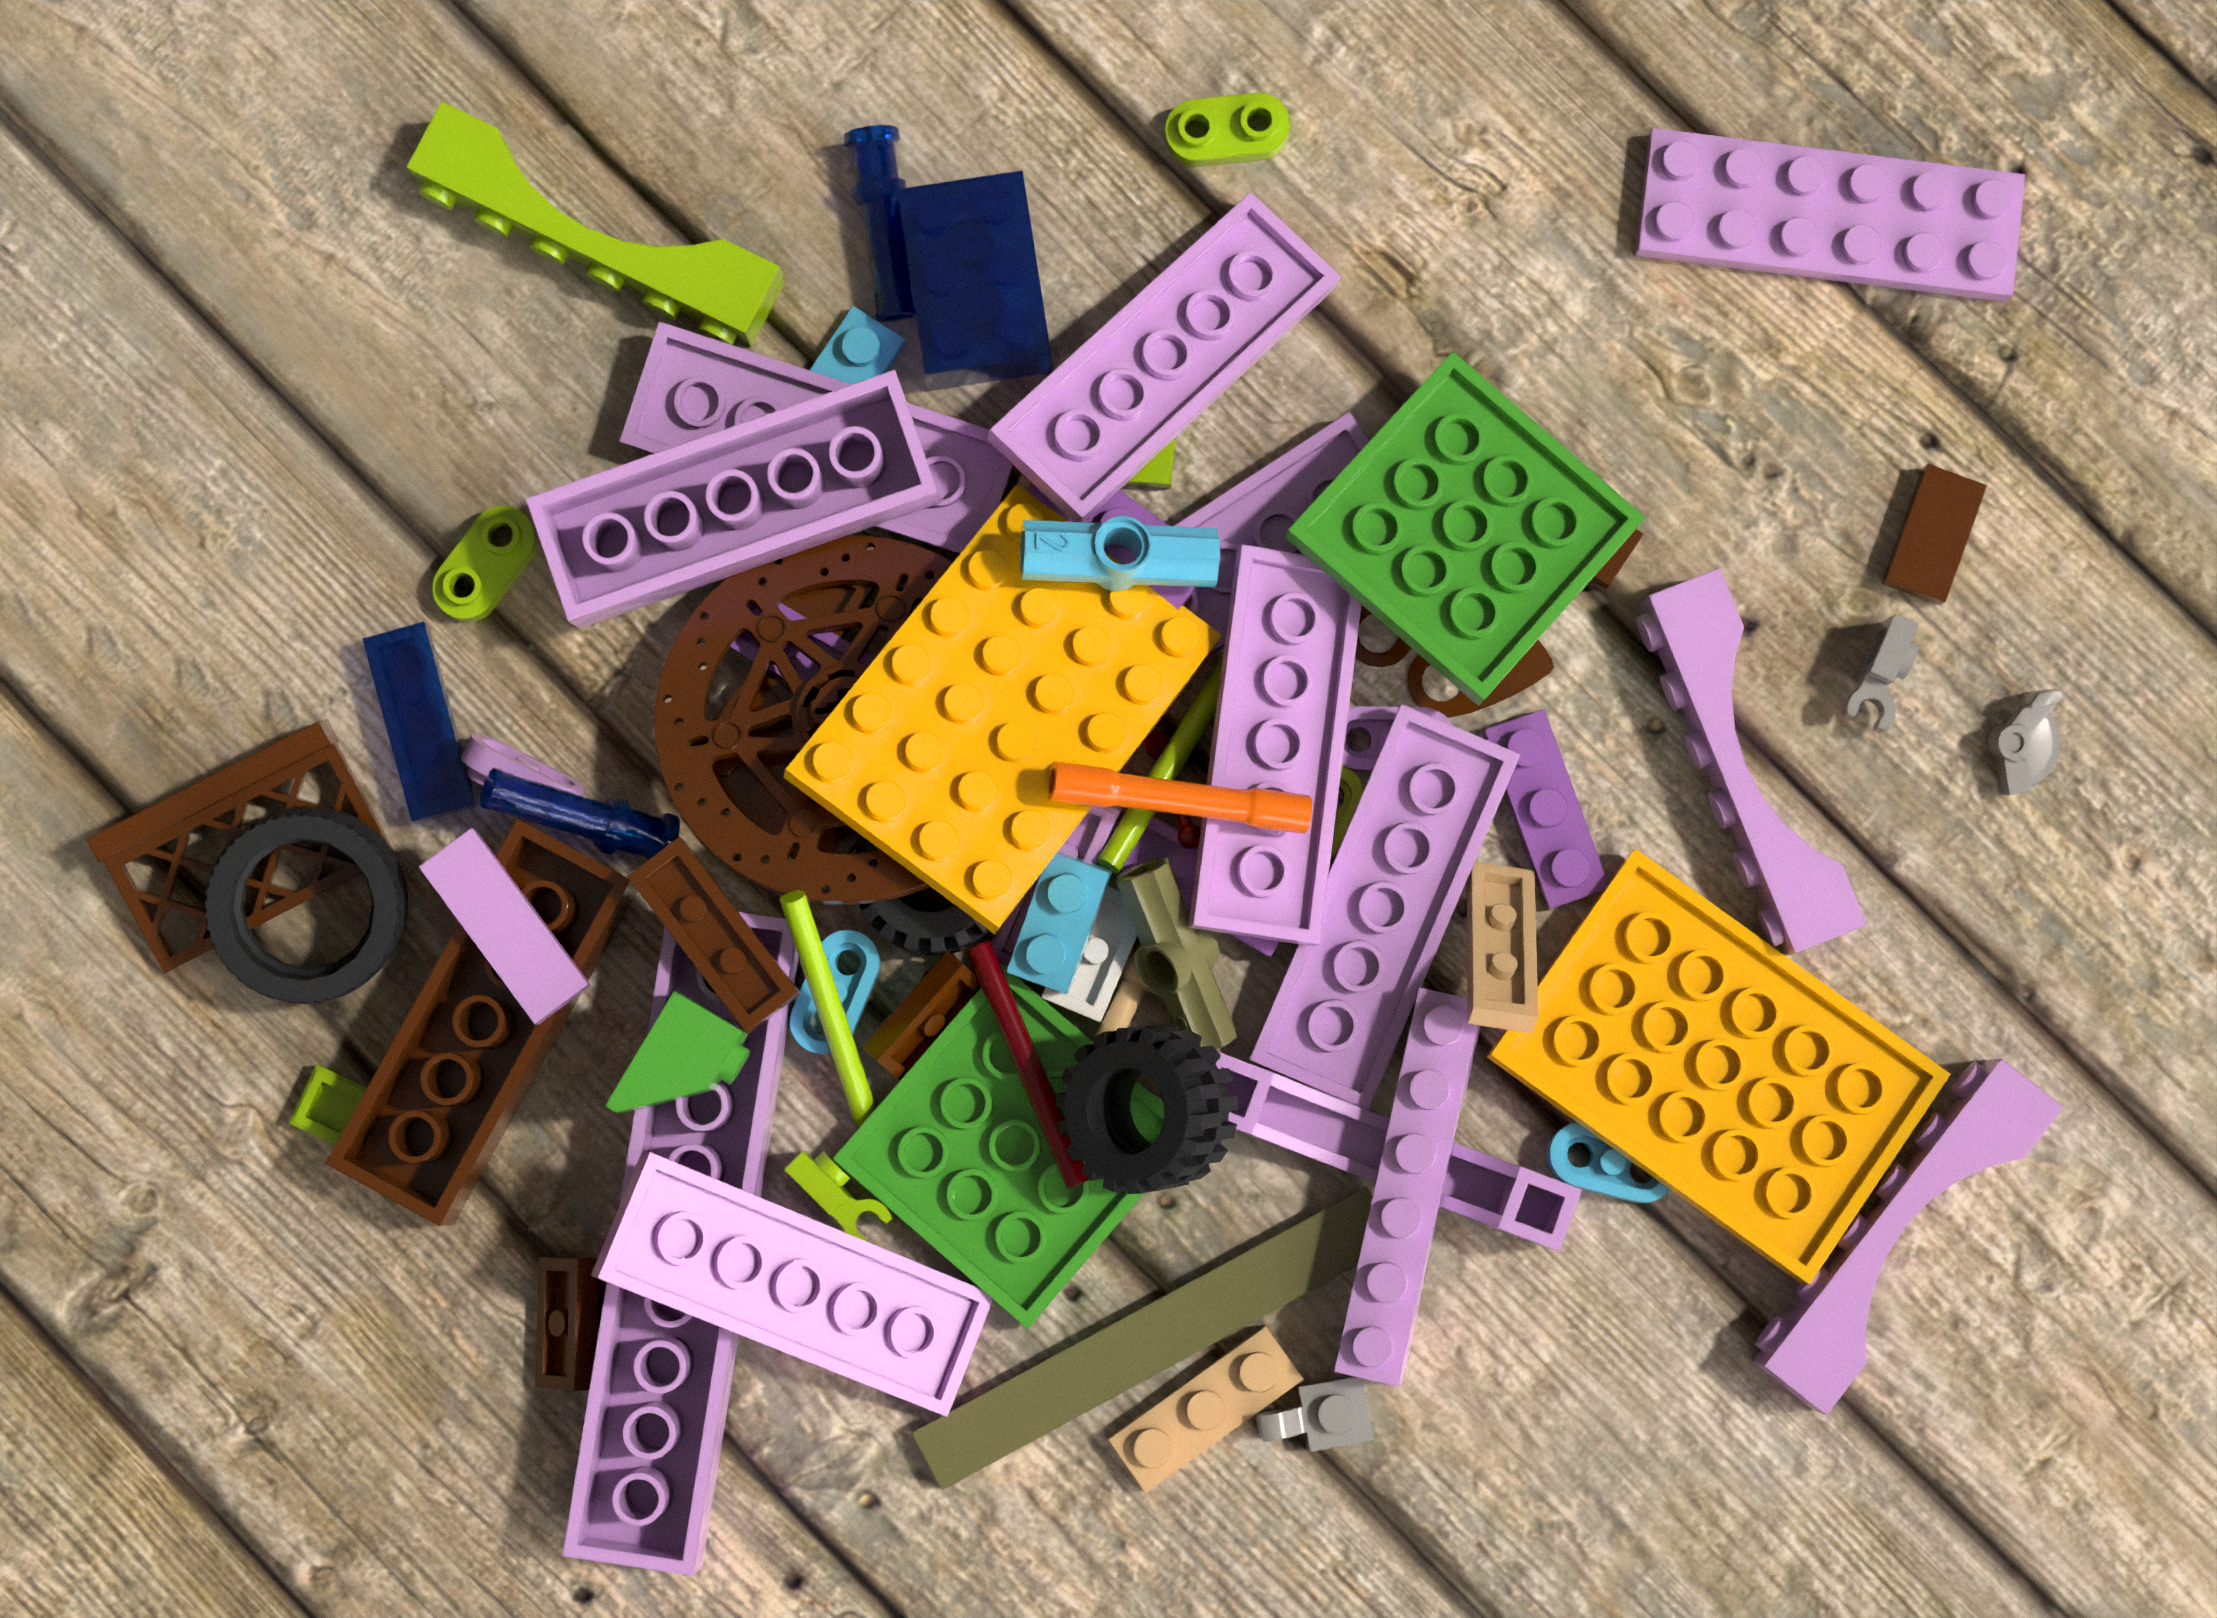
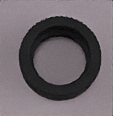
M302 806L280 810L252 823L238 833L224 848L215 862L209 877L205 896V919L209 938L216 954L219 955L221 962L228 971L234 974L241 983L257 993L271 999L290 1003L310 1004L337 999L367 983L380 971L396 950L403 935L408 914V891L405 876L396 855L387 842L373 828L360 819L339 810L319 806ZM300 841L327 844L350 857L365 876L372 900L369 927L357 947L337 962L316 967L287 964L266 952L249 930L243 908L247 880L258 862L277 847Z

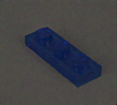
M423 621L363 638V644L411 822L418 824L478 807L471 779L467 776V765L460 758L463 750L429 625Z

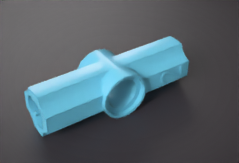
M1127 516L1112 517L1104 523L1024 520L1022 524L1020 544L1021 580L1097 583L1104 589L1111 591L1127 590L1135 584L1215 587L1218 582L1220 563L1218 528L1144 525L1137 519ZM1115 543L1125 545L1134 554L1135 561L1123 565L1115 563L1108 558L1104 547Z

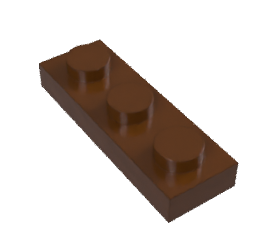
M679 836L627 876L746 1033H751L801 994L683 838Z

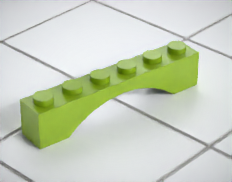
M442 101L406 167L420 185L418 193L435 205L452 210L455 203L475 212L474 221L485 229L505 238L509 236L512 230L532 240L529 247L540 256L560 265H564L567 258L588 267L586 276L597 284L614 292H620L623 285L645 295L642 303L654 312L672 320H675L680 312L700 322L698 331L706 337L733 345L734 341L737 340L752 348L785 284L780 266L725 239L695 245L652 246L621 241L586 228L557 210L530 185L518 168L498 128Z

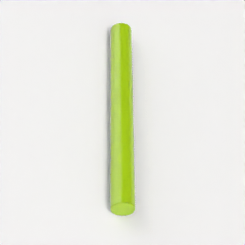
M1223 654L1148 777L1176 780L1216 714ZM1128 808L1099 855L1097 862L1113 873H1119L1156 811Z
M802 890L791 891L780 898V903L856 1126H861L877 1107L805 892Z

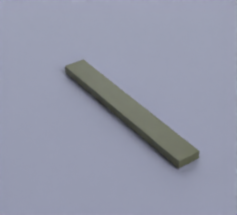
M1365 1186L957 1406L950 1410L948 1417L941 1415L913 1430L911 1433L941 1490L1358 1266L1373 1198L1368 1187Z

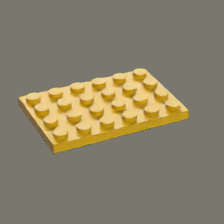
M1016 484L785 769L784 773L786 780L994 934L1093 807L1049 801L1048 781L1053 762L1110 768L1119 773L1222 637L1221 633L1183 605L1179 609L1175 608L1148 585L1135 584L1127 590L1111 591L1104 589L1097 583L1021 580L1020 544L1023 521H1068L1018 484ZM1105 552L1110 560L1120 564L1117 560H1115L1112 556Z
M1636 848L1627 855L1605 890L1599 895L1538 982V1019L1533 1033L1506 1029L1487 1055L1488 1059L1802 1285H1810L1951 1075Z

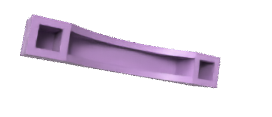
M1718 568L1649 595L1639 605L1643 615L1636 618L1640 636L1649 652L1657 650L1666 671V674L1660 676L1663 692L1670 707L1674 711L1681 709L1690 729V733L1684 735L1688 753L1695 767L1698 770L1706 768L1715 790L1708 794L1712 812L1722 829L1730 827L1739 851L1733 852L1734 865L1746 888L1754 886L1763 910L1757 912V919L1766 942L1773 947L1779 946L1781 953L1787 956L1866 926L1867 923L1843 865L1812 848L1785 825L1763 798L1745 764L1735 731L1732 702L1735 657L1744 625L1721 569Z
M1419 988L1334 1372L1396 1387L1403 1383L1441 1195L1481 1027L1468 1024L1467 998L1424 988Z
M1220 1053L1221 1057L1216 1062V1066L1218 1069L1229 1068L1234 1082L1226 1085L1228 1096H1238V1110L1229 1111L1228 1121L1237 1124L1236 1130L1376 1183L1389 1126V1118ZM1453 1142L1439 1207L1548 1249L1560 1251L1582 1189Z
M2002 1058L1985 1060L1981 1065L1974 1061L1961 1073L1951 1088V1091L1957 1095L1943 1115L1934 1112L1924 1121L1912 1139V1142L1918 1147L1903 1166L1896 1162L1884 1173L1873 1190L1879 1196L1864 1217L1857 1213L1837 1243V1246L1840 1247L1825 1268L1823 1266L1820 1268L1810 1285L1799 1283L1795 1294L1801 1299L1786 1318H1783L1781 1315L1775 1316L1757 1338L1755 1345L1761 1351L1752 1362L1812 1410L1827 1415L1866 1365V1326L1872 1292L1886 1256L1906 1225L1930 1200L1957 1181L1990 1166L2025 1158L2064 1108Z

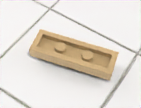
M1474 862L1466 881L1468 1024L1533 1033L1538 1019L1534 870Z
M1264 1325L1109 1436L1108 1441L1143 1491L1147 1493L1304 1379L1269 1329Z

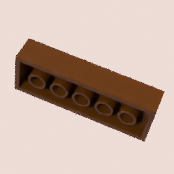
M517 818L496 858L587 981H589L638 890L629 878ZM459 922L325 1164L438 1226L455 1224L581 994L539 1025L534 1024Z

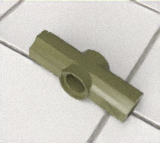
M1167 857L1151 859L1126 869L1116 876V883L1142 945L1134 955V965L1138 977L1149 991L1163 997L1174 1026L1179 1027V1031L1191 1030L1202 1036L1200 1047L1214 1046L1215 1049L1226 1046L1236 1039L1237 1035L1211 969L1218 962L1220 952L1212 931L1188 927L1190 913Z

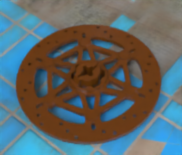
M847 535L728 577L691 614L680 630L667 656L660 676L654 719L656 750L669 794L682 819L709 852L732 871L752 883L777 894L784 895L791 891L802 890L805 892L808 902L829 905H858L882 902L930 887L882 850L857 854H831L819 851L818 845L826 829L847 826V824L820 804L817 807L809 806L810 797L800 789L796 788L795 793L789 794L758 759V756L761 754H798L870 666L859 661L878 631L882 629L888 631L887 645L911 615L914 606L917 603H921L951 566L952 561L917 545L894 539ZM869 547H873V548H874L873 550H870V551L867 550ZM845 558H848V559H849V561H846V562H844V561H842V560L845 559ZM777 561L782 562L780 565L775 564ZM823 572L828 573L826 576L821 575ZM933 576L932 579H927L926 577ZM907 578L908 581L904 590L898 592L897 587L900 580ZM761 582L766 583L764 586L759 585ZM845 584L869 585L879 589L873 606L864 609L791 621L778 608L781 602L790 597L827 586ZM750 604L756 605L762 614L759 616L754 615L748 606ZM704 616L708 617L706 620H701ZM857 626L862 627L841 660H835L807 638L811 634ZM740 634H751L760 644V648L731 717L714 721L706 720L705 707L709 688L723 656ZM700 642H705L702 646L698 645ZM792 645L821 669L806 681L800 680L783 651L784 648ZM775 665L793 697L755 712L750 711L768 667ZM702 666L707 667L705 670H700ZM668 698L672 699L668 703L665 702V700ZM786 718L792 719L794 730L792 737L749 736V732ZM683 722L681 726H676V723ZM709 740L705 745L690 746L695 741ZM738 757L788 815L779 834L771 835L762 830L732 803L714 774L712 768L715 761ZM678 787H683L681 791H676ZM702 801L706 802L704 806L698 805ZM726 811L730 812L728 816L722 815ZM799 846L800 849L796 858L793 861H789L788 857L792 848ZM737 856L741 857V860L738 862L734 861V858ZM763 859H769V862L762 863ZM876 862L877 866L870 867V864ZM850 877L856 878L853 882H849L848 879ZM824 889L830 890L828 894L822 893Z

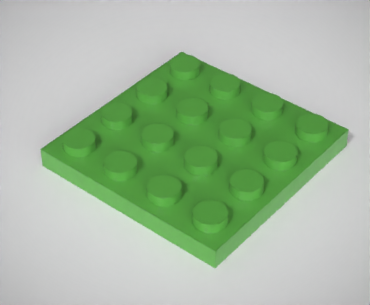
M1452 351L1288 529L1285 538L1468 698L1480 706L1641 525L1646 517Z
M1001 964L1002 971L1057 1098V1093L1067 1091L1068 1084L1061 1080L1065 1067L1079 1065L1074 1054L1082 1045L1094 1043L1021 979L1007 973V967ZM982 987L833 1158L836 1163L1027 1329H1029L1144 1194H1128L1127 1190L1119 1192L1110 1191L1103 1188V1179L1088 1180L1070 1189L1066 1188ZM1137 1081L1131 1094V1115L1140 1134L1153 1144L1162 1129L1164 1105L1163 1102ZM1061 1108L1063 1115L1065 1117L1064 1108Z

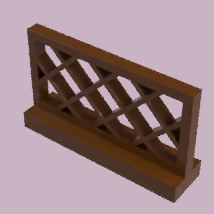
M328 719L318 721L86 839L98 862L104 861L164 974L214 949L210 938L207 937L205 909L171 899L181 865L210 874L214 867L212 864L184 856L192 830L205 824L230 832L226 847L238 833L245 829L242 827L249 801L260 795L286 802L285 809L296 806L331 808L299 798L306 773L329 761L341 783L335 806L332 809L343 812L348 796L358 816L350 815L373 828L393 850L337 744L340 741ZM295 778L290 795L273 790ZM237 808L233 823L216 819ZM180 837L175 853L158 848ZM296 843L277 847L271 852L263 880L251 876L247 880L246 885L260 889L253 913L246 917L249 930L362 872L353 861L329 854L331 846L327 844H322L320 851ZM282 849L317 859L309 886L296 891L272 883ZM144 854L172 861L162 895L138 889L125 864ZM326 862L343 867L321 879ZM269 892L285 897L264 908ZM145 901L158 904L154 918ZM168 908L202 918L195 943L176 954L172 953L161 932Z

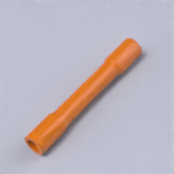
M1054 761L1048 781L1049 801L1103 808L1120 806L1242 822L1250 827L1301 834L1307 832L1312 816V799L1310 795L1260 788L1243 790L1117 773L1110 768Z

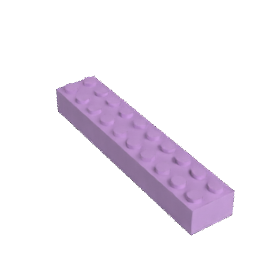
M739 912L795 985L799 957L786 919ZM664 927L647 1035L674 991L684 994L743 1029L667 928ZM792 1001L748 1034L742 1046L749 1049L750 1054L732 1084L729 1085L721 1080L716 1090L643 1108L634 1112L620 1204L642 1150L652 1152L761 1198ZM607 1282L562 1556L694 1576L703 1566L739 1334Z

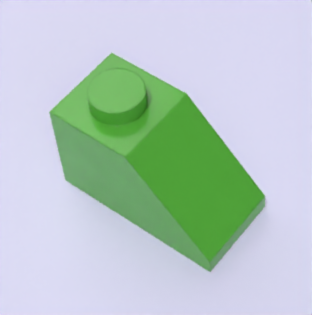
M674 991L605 1106L616 1113H628L716 1090L721 1080L729 1085L732 1084L750 1054V1050L742 1046L748 1033L684 994Z

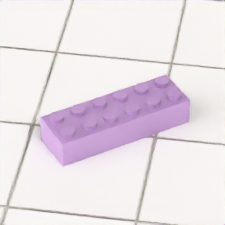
M895 370L526 498L567 620L580 629L942 502Z

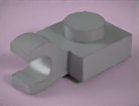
M1896 613L1881 622L1856 679L1859 681L1857 687L1843 704V718L1848 720L1854 718L1861 702L1869 701L1878 709V718L1874 723L1873 731L1881 733L1890 727L1896 715V706L1889 693V685L1895 681L1896 677L1902 680L1905 679L1915 662L1919 645L1911 641L1919 623Z
M1345 1376L1297 1385L1299 1405L1255 1414L1260 1440L1263 1439V1442L1285 1439L1304 1433L1307 1450L1313 1452L1374 1440L1363 1379L1359 1377Z

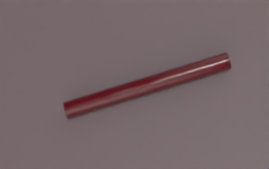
M987 941L966 950L1066 1188L1070 1189L1090 1180L1081 1172L1085 1165L1083 1160L1072 1161L1065 1150L1072 1142L1069 1135L1060 1136L1057 1121H1064L1065 1117L1061 1108L1056 1107L1057 1098L991 942Z

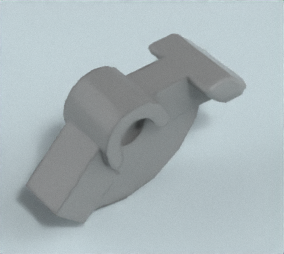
M2045 689L2024 693L2017 703V710L2008 722L1997 726L1991 731L1988 737V748L1997 760L2002 795L2031 792V787L2041 782L2052 771L2059 757L2060 733L2055 718L2049 711L2061 699L2062 692L2060 690Z

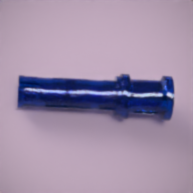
M872 125L856 128L845 133L843 138L844 146L852 151L856 184L850 188L851 197L855 200V204L862 206L868 258L877 312L875 313L876 320L880 322H894L910 319L916 315V308H914L907 260L908 255L900 209V201L904 200L905 193L907 192V183L904 179L899 178L895 143L900 140L899 128L891 125Z
M497 768L490 770L488 776L489 779H493V782L486 779L481 792V808L510 814L527 821L593 840L594 847H597L599 852L610 855L618 850L649 860L679 837L680 820L677 815L665 813L658 817L632 809L628 800L618 797L608 799L604 803L536 781L514 776Z

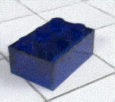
M1023 170L897 189L928 390L934 391L1052 373V356Z

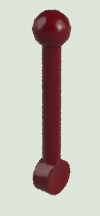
M1156 731L1148 734L1145 738L1144 746L1146 753L1152 759H1156V762L1169 742L1167 735ZM1175 814L1180 826L1178 842L1186 849L1197 848L1199 846L1201 829L1192 824L1189 815Z

